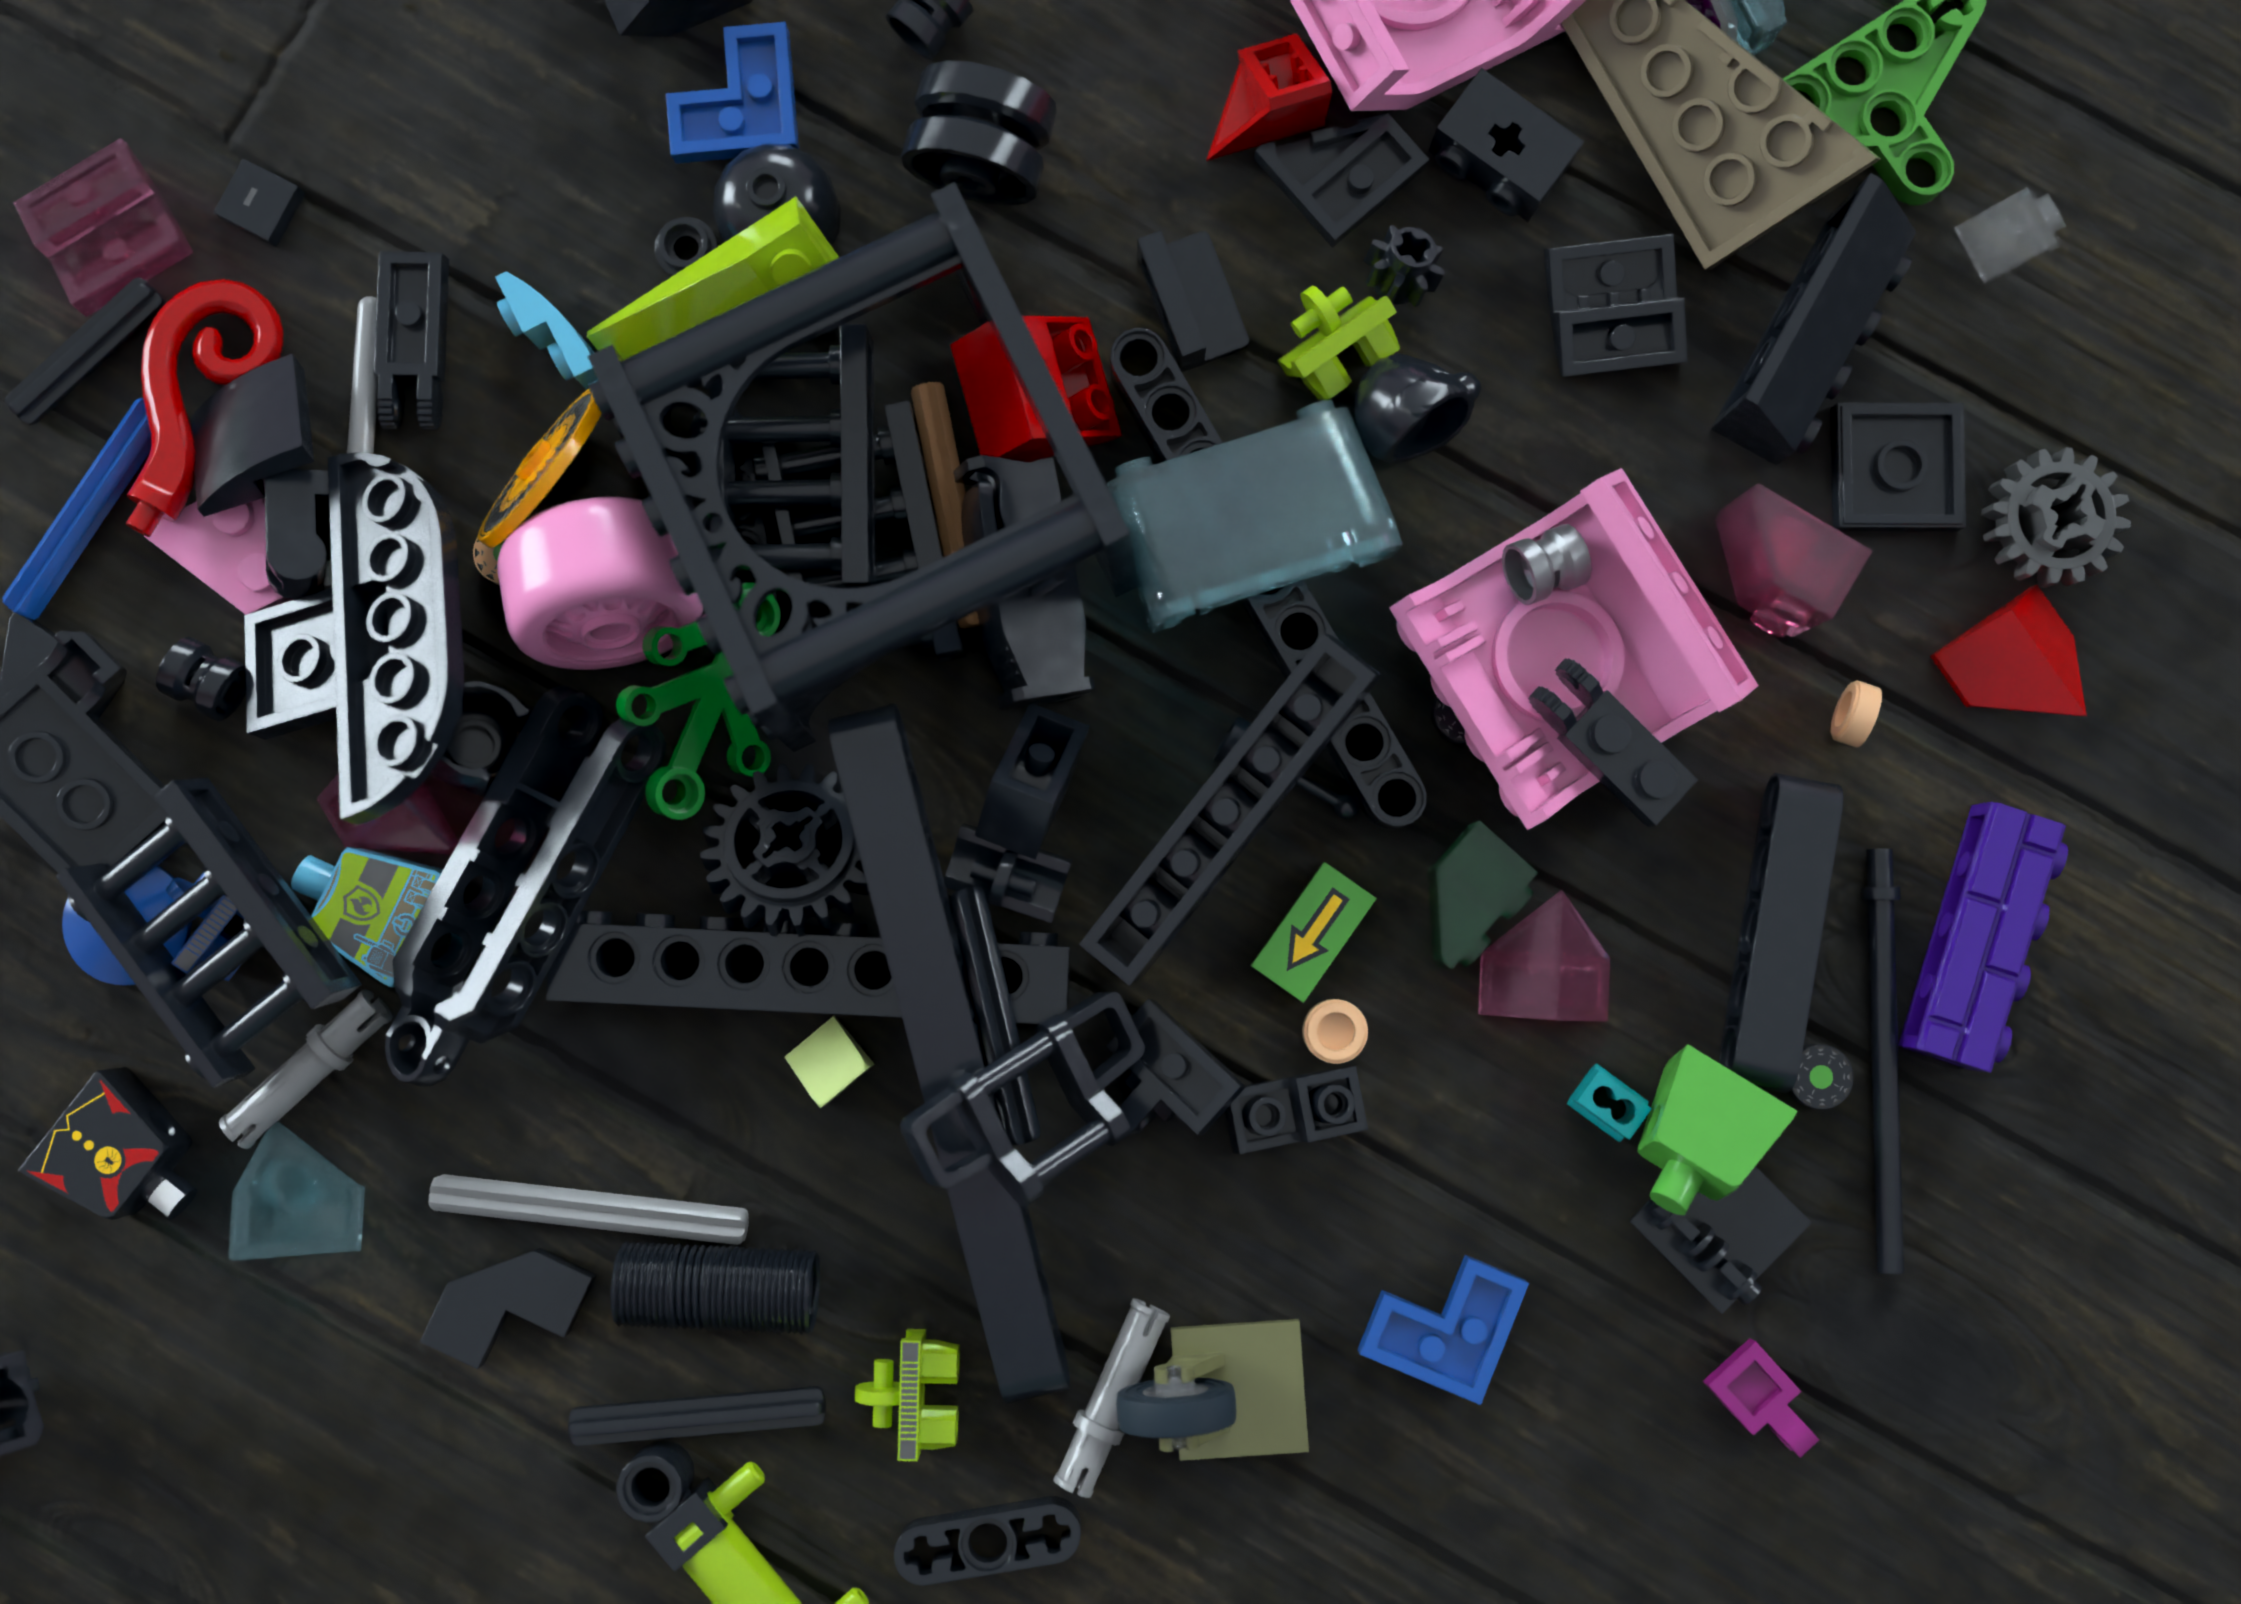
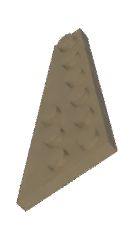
M1586 0L1561 23L1705 270L1713 269L1881 160L1686 0Z

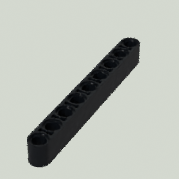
M1133 328L1124 331L1115 339L1111 347L1110 371L1114 387L1287 680L1312 646L1305 650H1294L1288 647L1280 635L1281 626L1291 620H1300L1306 623L1312 629L1314 635L1313 645L1323 633L1330 634L1337 640L1339 639L1164 341L1155 332L1146 328ZM1144 353L1154 360L1156 366L1149 374L1133 376L1127 373L1121 364L1130 354ZM1175 406L1185 413L1187 422L1177 430H1164L1154 422L1153 415L1162 407ZM1206 459L1216 466L1219 477L1211 484L1197 485L1187 478L1184 471L1185 467L1191 461ZM1227 513H1238L1247 519L1251 532L1245 538L1230 540L1223 537L1216 526L1217 519ZM1260 566L1270 567L1280 575L1282 589L1272 595H1262L1250 586L1248 574L1254 568ZM1369 692L1328 743L1326 749L1352 794L1358 800L1365 816L1372 824L1382 829L1394 830L1413 823L1421 816L1426 806L1427 793L1422 780ZM1361 728L1372 733L1378 744L1374 759L1359 761L1348 753L1345 740L1349 730ZM1396 783L1407 791L1409 807L1403 816L1392 817L1380 808L1378 793L1383 784Z

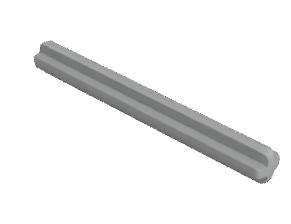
M446 1174L437 1176L432 1180L429 1194V1207L434 1211L738 1245L745 1241L749 1225L748 1211L744 1208Z

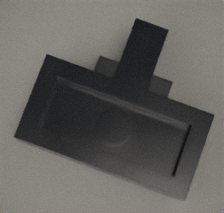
M1148 998L1131 1017L1144 1043L1145 1051L1143 1056L1129 1067L1132 1072L1125 1080V1083L1133 1092L1119 1107L1131 1128L1129 1135L1131 1133L1139 1135L1157 1115L1165 1122L1178 1115L1197 1135H1204L1246 1086L1156 1000ZM1116 1036L1106 1046L1113 1053L1118 1048Z

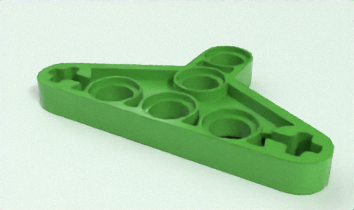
M1904 0L1783 78L1795 90L1807 93L1812 98L1816 107L1881 159L1873 164V167L1891 193L1899 201L1908 205H1923L1932 201L1950 184L1954 175V161L1950 152L1924 114L1980 19L1986 6V0H1961L1964 7L1960 11L1957 9L1951 10L1939 18L1935 24H1933L1930 15L1937 10L1944 0ZM1894 24H1902L1909 27L1916 36L1917 46L1915 50L1911 52L1895 50L1887 40V28ZM1843 57H1851L1858 60L1865 69L1864 83L1860 85L1843 83L1835 72L1836 60ZM1876 108L1892 110L1900 120L1899 134L1893 137L1878 134L1870 122L1872 110ZM1913 158H1921L1928 161L1935 171L1934 185L1929 188H1920L1913 185L1906 175L1907 161Z

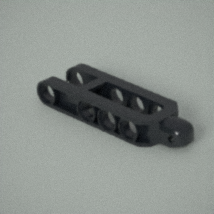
M564 685L553 687L544 693L536 703L392 961L394 986L402 1002V1007L386 1034L385 1051L391 1072L399 1080L419 1087L434 1086L443 1082L457 1065L470 1040L483 1044L519 1026L646 795V785L650 776L662 765L665 757L666 742L663 733L652 724L648 726L635 725L620 718L609 726L591 758H588L587 756L602 728L603 713L600 704L593 697ZM571 706H575L576 720L574 725L568 732L560 735L558 723L562 714ZM638 736L639 744L635 756L627 764L622 765L621 753L625 744L632 737ZM513 818L514 831L511 838L504 845L496 847L495 836L497 830L505 821ZM550 827L551 830L548 833L545 841L543 842L526 875L522 874L528 862L530 861L533 853L535 852L539 842L541 841L544 833L546 832L547 828ZM575 851L576 858L573 869L566 877L558 880L557 868L564 856ZM482 875L483 887L476 899L464 904L463 893L466 886L475 877ZM515 886H518L519 888L494 933H490ZM543 909L544 918L541 927L534 935L525 938L524 929L527 921L534 913ZM451 933V944L448 951L440 959L431 961V950L435 942L444 934ZM482 945H485L484 951L464 985V978ZM511 968L512 974L509 985L501 994L492 997L491 990L494 981L499 974ZM410 1034V1043L405 1049L400 1050L399 1040L405 1035Z

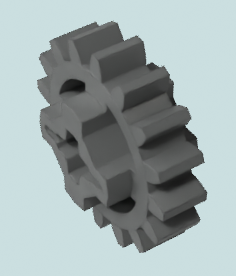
M2066 447L2054 453L2052 458L2046 449H2042L2029 455L2027 463L2021 459L2004 469L2008 479L2003 478L1990 485L1988 491L1995 498L1999 499V502L1983 508L1981 515L1988 519L1996 520V528L1984 534L1983 538L1986 542H2001L2003 549L1994 560L1997 564L2011 559L2016 561L2018 565L2015 569L2014 578L2018 581L2028 578L2037 572L2039 588L2058 584L2059 580L2062 581L2065 587L2085 581V574L2090 577L2103 572L2108 568L2104 557L2108 558L2122 552L2124 546L2113 537V534L2130 528L2131 521L2116 516V508L2127 503L2129 498L2125 494H2111L2108 487L2114 483L2118 476L2114 471L2100 477L2097 476L2094 470L2098 458L2094 455L2075 464L2073 448ZM2040 479L2059 480L2057 485L2052 488H2048L2043 484L2036 488L2031 485L2034 481ZM2062 548L2067 551L2076 548L2080 551L2071 558L2052 557L2055 551Z

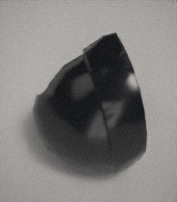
M1396 353L1377 360L1366 371L1355 393V425L1357 433L1362 439V446L1377 459L1388 463L1409 461L1437 450L1459 434L1468 423L1474 408V402L1482 389L1481 383L1469 372L1451 374L1437 364L1405 354Z

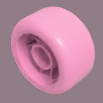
M596 497L571 501L548 508L522 522L506 538L498 556L497 573L509 634L516 646L524 654L552 667L571 670H599L627 666L648 660L643 653L642 642L650 629L656 626L678 628L694 622L696 618L702 616L703 607L696 592L687 596L682 590L669 563L670 558L679 555L669 533L662 537L657 534L640 499ZM667 634L658 641L657 647L660 655L673 648L672 639Z

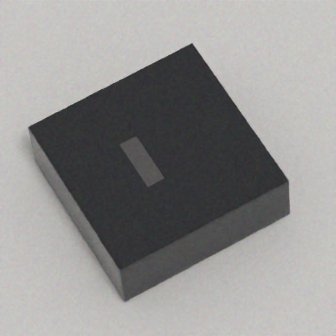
M242 158L213 213L221 220L277 247L306 193L297 185Z

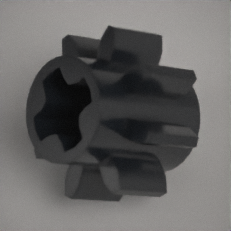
M1392 225L1389 227L1383 241H1372L1365 256L1364 262L1372 267L1365 283L1367 286H1373L1380 298L1388 296L1392 304L1400 305L1410 302L1414 307H1417L1426 291H1436L1445 274V271L1436 265L1443 248L1436 246L1431 236L1420 228L1405 227L1398 230Z

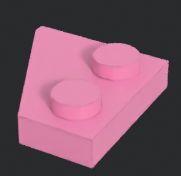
M265 498L205 517L198 511L197 502L184 507L176 522L162 518L150 537L144 535L145 538L245 615L295 600L285 598L276 593L268 583L266 575Z

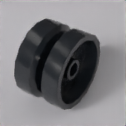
M947 60L929 64L921 73L914 101L916 111L922 118L916 119L908 127L901 154L904 168L917 179L938 190L955 182L964 199L1008 206L1027 204L1035 199L1044 168L1043 157L1037 151L1050 143L1057 114L1056 102L1044 89L1021 76L1000 68L966 61Z

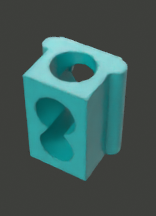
M1597 1063L1588 1071L1567 1102L1568 1106L1618 1142H1621L1623 1138L1630 1140L1652 1109L1648 1106V1100ZM1603 1086L1605 1088L1608 1098L1616 1101L1622 1099L1626 1106V1112L1622 1118L1614 1120L1611 1115V1108L1596 1106L1593 1101V1093L1598 1087Z

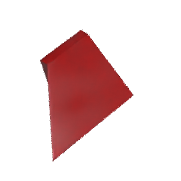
M1297 33L1238 50L1240 63L1206 161L1324 127L1332 95L1331 81Z
M2037 584L1930 656L1966 708L1973 706L2087 717L2074 636Z

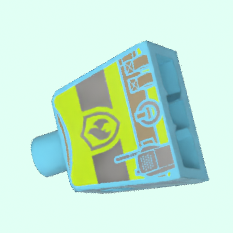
M346 847L341 853L336 866L312 855L305 857L293 875L291 888L318 901L311 917L338 953L381 983L389 987H395L392 961L443 869L368 849Z

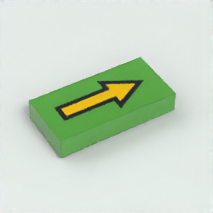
M1322 862L1250 966L1304 1003L1377 898L1326 862Z

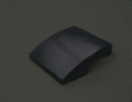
M1674 234L1544 249L1549 310L1560 376L1688 362L1684 298H1677Z
M293 353L270 361L234 379L208 398L191 416L192 434L196 449L194 469L197 509L203 517L265 498L263 478L314 462L305 371Z

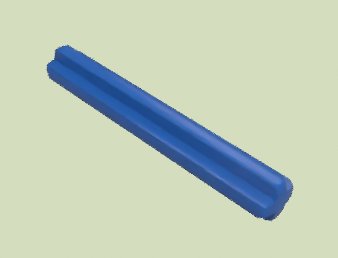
M138 398L134 401L4 594L2 603L16 614L33 620L41 615L151 450V433L143 398Z

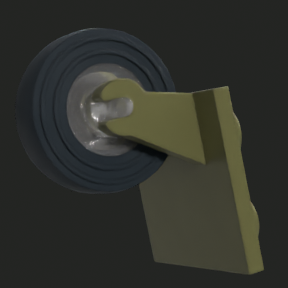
M1299 1319L1171 1327L1172 1357L1166 1364L1154 1367L1155 1380L1125 1387L1117 1394V1420L1120 1430L1134 1436L1159 1438V1449L1165 1452L1179 1449L1180 1461L1309 1452Z

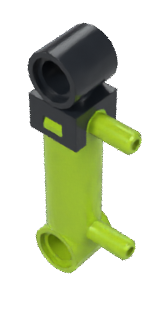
M664 1440L652 1442L643 1447L622 1470L616 1485L617 1499L622 1509L633 1519L643 1522L657 1521L645 1537L674 1572L682 1566L712 1604H802L732 1519L737 1512L735 1507L764 1483L765 1475L756 1463L747 1462L718 1488L707 1477L691 1491L690 1489L695 1477L694 1462L688 1451L679 1444ZM653 1467L665 1473L670 1483V1491L663 1494L652 1492L643 1481V1469ZM852 1588L835 1604H869V1600L859 1588Z

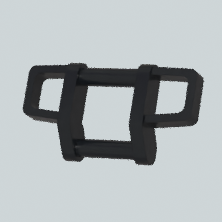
M1097 992L1061 1015H1053L1037 1025L1034 1036L976 1074L972 1075L969 1072H965L949 1082L944 1091L901 1121V1132L929 1185L950 1188L987 1168L1019 1205L1027 1207L1043 1196V1187L1085 1157L1104 1144L1114 1146L1129 1136L1131 1128L1123 1111L1102 1089L1143 1056L1145 1051L1144 1043L1121 995L1117 992ZM1104 1011L1117 1038L1118 1048L1109 1059L1092 1072L1072 1029L1099 1012ZM1045 1059H1048L1067 1101L1084 1120L1086 1125L1028 1164L1020 1153L1013 1149L988 1097ZM955 1107L976 1152L943 1169L927 1138L926 1132L932 1122Z

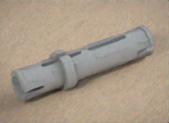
M362 989L357 994V997L325 1026L321 1024L315 1025L306 1034L308 1037L306 1038L307 1042L233 1110L220 1118L219 1125L223 1133L232 1142L242 1133L243 1137L238 1141V1146L244 1149L251 1148L258 1138L334 1069L344 1070L353 1062V1052L384 1024H388L392 1020L393 1016L388 1006L379 997L371 1004L370 1000L374 998V993L367 989Z
M1133 1298L1130 1303L1129 1312L1085 1411L1078 1410L1073 1424L1077 1427V1430L1060 1469L1053 1478L1057 1485L1073 1493L1075 1487L1078 1488L1077 1494L1081 1497L1091 1498L1094 1492L1093 1488L1112 1445H1120L1124 1436V1432L1120 1430L1117 1420V1394L1125 1387L1140 1383L1165 1323L1170 1318V1315L1151 1304L1147 1307L1145 1306L1146 1303L1139 1299Z

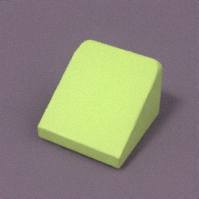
M835 1016L830 1018L785 1056V1059L819 1108L826 1106L875 1065Z

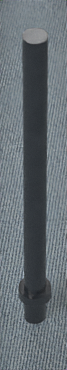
M1866 849L1867 887H1860L1861 900H1867L1877 1272L1883 1274H1903L1904 1247L1894 900H1901V887H1894L1893 849Z

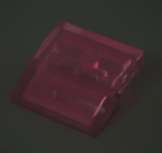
M122 138L13 202L34 246L50 259L71 305L86 317L101 309L134 278L140 277L147 281L193 253L177 221L154 183Z

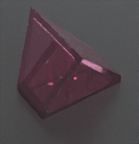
M339 773L317 798L345 848L353 847L452 855L459 843L424 782L400 806L361 825L340 819Z
M1563 890L1555 894L1484 951H1481L1479 1015L1557 1021H1608L1610 957Z

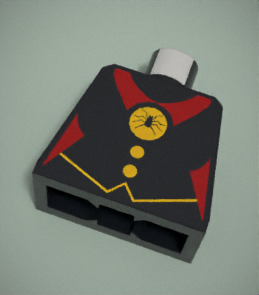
M127 1067L96 1071L18 1169L30 1179L95 1214L110 1220L136 1214L146 1203L168 1220H172L187 1208L198 1191L173 1171L192 1145L190 1135Z

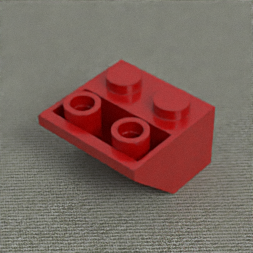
M1022 316L1086 446H1093L1122 436L1114 409V401L1108 388L1098 352L1097 341L1093 334L1089 317ZM989 321L950 344L980 455L1028 463L1055 456Z

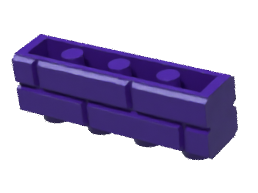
M1987 802L1971 805L1898 1046L1962 1068L1991 1073L1994 1062L2000 1063L2005 1058L2012 1041V1030L2009 1026H2006L2012 1002H2017L2024 996L2030 982L2031 970L2028 965L2024 964L2031 940L2035 941L2043 934L2049 919V907L2043 903L2050 879H2056L2066 864L2068 847L2065 843L2061 842L2066 828L2064 824L2038 815H2031L2026 811L2001 803Z

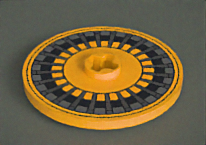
M590 389L586 390L567 408L540 441L530 450L493 504L478 533V540L488 548H494L500 544L526 519L560 478L589 437L602 414Z

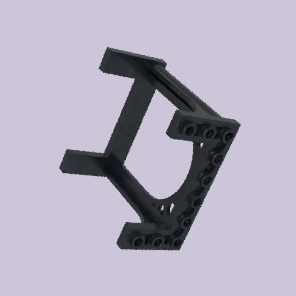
M955 182L931 193L936 212L624 360L613 345L588 356L598 380L588 384L602 415L607 421L612 419L622 439L615 442L618 453L632 478L635 479L642 475L651 493L650 497L642 500L645 512L660 537L669 533L679 554L669 559L673 573L687 596L695 592L697 593L706 613L696 618L700 632L714 655L724 652L733 674L724 678V683L733 703L742 716L748 714L757 729L763 728L770 741L778 738L793 752L817 742L809 725L812 713L832 691L865 667L915 640L1093 555L1096 556L1116 598L1139 587L1131 534ZM955 272L980 325L989 321L1075 495L919 570L880 585L850 589L822 587L802 582L780 572L761 559L745 543L735 528L724 502L719 471L720 451L727 422L737 401L753 379L782 354ZM741 365L737 371L734 369L735 367ZM723 380L721 395L712 400L701 391L693 389V387L702 383L705 389L708 390L715 381ZM686 406L701 411L708 420L706 430L696 438L684 439L675 437L670 426L671 410L675 407ZM698 455L702 463L700 473L695 477H685V474H690L685 456ZM691 499L702 501L704 503L700 504L695 509ZM710 518H722V527L717 532L711 533L706 531V523ZM724 547L718 559L714 549ZM745 568L753 572L756 584L745 595L740 606L739 601L743 595V586L738 578L733 580V576L738 570ZM777 591L786 592L792 599L793 608L791 618L786 627L773 636L761 635L756 626V616L759 607L770 594ZM816 603L827 605L831 609L832 615L821 619L813 618L817 627L805 632L810 618L809 607ZM848 605H861L848 611Z

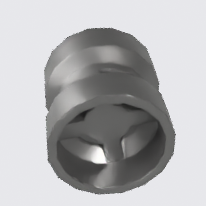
M1562 524L1546 530L1541 539L1536 542L1526 538L1508 544L1502 554L1503 572L1506 581L1515 597L1525 605H1531L1547 599L1552 593L1553 588L1559 587L1562 590H1570L1586 584L1591 577L1592 566L1588 547L1581 534L1569 524Z

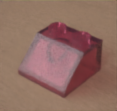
M1759 483L1721 509L1716 518L1738 605L1753 613L1750 619L1757 627L1778 637H1785L1786 634L1793 637L1833 619L1872 553V550Z

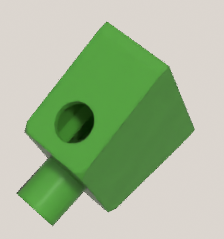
M1687 1044L1669 1059L1664 1067L1651 1106L1652 1109L1649 1112L1638 1145V1153L1662 1169L1649 1194L1650 1198L1663 1209L1677 1215H1685L1697 1192L1709 1199L1719 1201L1734 1192L1742 1184L1794 1119L1797 1110Z

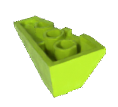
M794 197L587 331V338L598 351L613 345L624 360L839 258V256L798 198Z

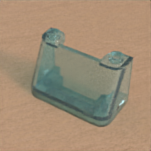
M1333 400L1320 401L1301 408L1296 412L1298 420L1155 465H1153L1151 457H1143L1123 463L1115 468L1117 478L1108 482L1106 486L1131 534L1138 579L1137 589L1151 633L1181 624V619L1196 614L1194 609L1199 608L1200 615L1212 612L1215 607L1330 571L1336 573L1346 570L1351 562H1353V559L1356 564H1360V568L1390 559L1403 546L1395 519L1348 407L1335 409Z

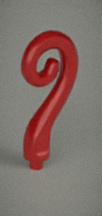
M222 279L194 284L172 297L157 313L148 329L142 351L141 381L142 395L151 433V450L142 471L127 494V497L135 502L137 506L126 522L127 526L147 537L152 535L162 518L176 522L193 490L196 449L177 377L178 356L188 334L199 322L217 314L226 313L238 316L250 326L254 336V343L249 353L239 359L225 358L221 354L223 339L220 332L213 327H204L199 331L193 343L192 358L196 368L205 378L223 386L250 370L279 359L281 356L284 331L279 314L267 298L243 282Z

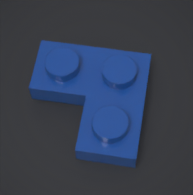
M786 22L723 27L728 88L666 94L670 154L676 164L733 159L743 150L764 143L788 144L799 149L790 34Z
M1465 1255L1441 1314L1381 1290L1357 1350L1364 1357L1481 1405L1529 1283L1525 1279Z

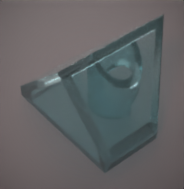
M277 1121L265 1132L233 1190L228 1259L246 1260L361 1251L365 1186L357 1184Z

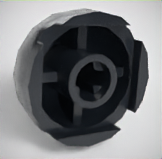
M764 143L743 150L724 167L715 185L713 213L722 241L725 243L792 198L797 197L832 246L840 230L841 206L830 176L809 154L788 144Z

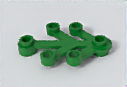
M742 583L743 595L739 601L740 606L745 595L756 583ZM770 594L762 602L756 616L758 632L763 636H772L780 623V608L773 594ZM697 621L678 628L656 626L646 633L642 642L645 657L650 662L663 666H675L684 660L687 651L707 645ZM667 634L672 639L673 649L669 656L663 658L658 652L657 646L660 638ZM724 652L715 655L711 664L654 687L629 686L617 698L616 709L620 718L640 726L651 725L658 720L661 713L696 699L668 766L656 770L650 776L646 785L647 802L650 808L661 816L683 820L693 816L701 808L705 797V788L699 775L696 774V770L721 712L732 741L726 755L727 763L731 770L737 774L753 777V772L759 771L763 774L770 765L771 753L768 746L759 739L756 727L753 725L748 714L742 716L728 693L724 678L732 675L733 672ZM642 694L647 700V709L642 716L637 718L632 712L631 705L634 698ZM752 746L756 754L755 761L750 767L746 768L742 763V754L747 747ZM674 780L677 786L676 796L673 800L666 803L662 797L663 787L667 781Z

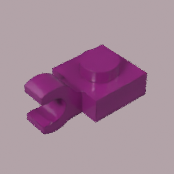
M1751 1338L1703 1380V1383L1753 1436L1767 1424L1779 1440L1790 1451L1793 1450L1800 1458L1819 1441L1815 1434L1787 1405L1801 1390L1760 1345Z

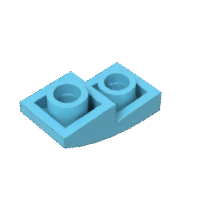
M507 271L496 276L495 278L505 296L504 299L497 302V306L514 336L517 337L524 333L540 350L547 347L563 378L568 380L574 377L588 390V384L598 380L588 359V356L594 352L587 342L547 299L527 283Z

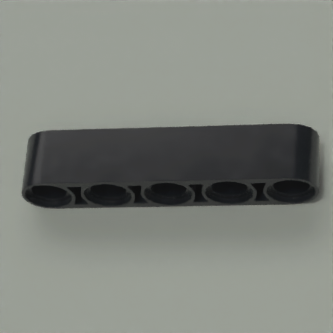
M1774 773L1770 777L1763 795L1718 1063L1761 1089L1788 1093L1795 1085L1801 1063L1843 812L1844 796L1841 785Z

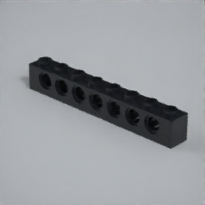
M581 911L547 976L546 1000L902 1017L892 978L883 988H874L868 985L861 975V964L869 953L880 951L886 955L882 938L866 937L867 924L831 923V928L828 929L827 935L805 934L803 937H799L792 921L786 920L779 934L774 937L770 935L765 919L763 932L738 931L739 918L700 916V928L691 929L675 928V915L636 913V926L611 925L612 912ZM1020 932L1019 944L997 943L1000 957H1008L1015 960L1021 967L1023 974L1022 983L1018 990L1009 994L1016 1023L1040 1024L1053 1015L1059 1016L1068 1010L1071 947L1058 946V933ZM621 939L630 944L635 956L632 968L623 976L614 972L608 961L610 948ZM684 942L691 944L699 955L698 969L688 979L680 977L674 971L671 963L674 950ZM747 945L758 949L764 960L763 971L753 982L743 980L737 974L734 965L737 953ZM810 948L820 950L826 956L829 965L827 976L818 985L806 983L798 972L799 958Z

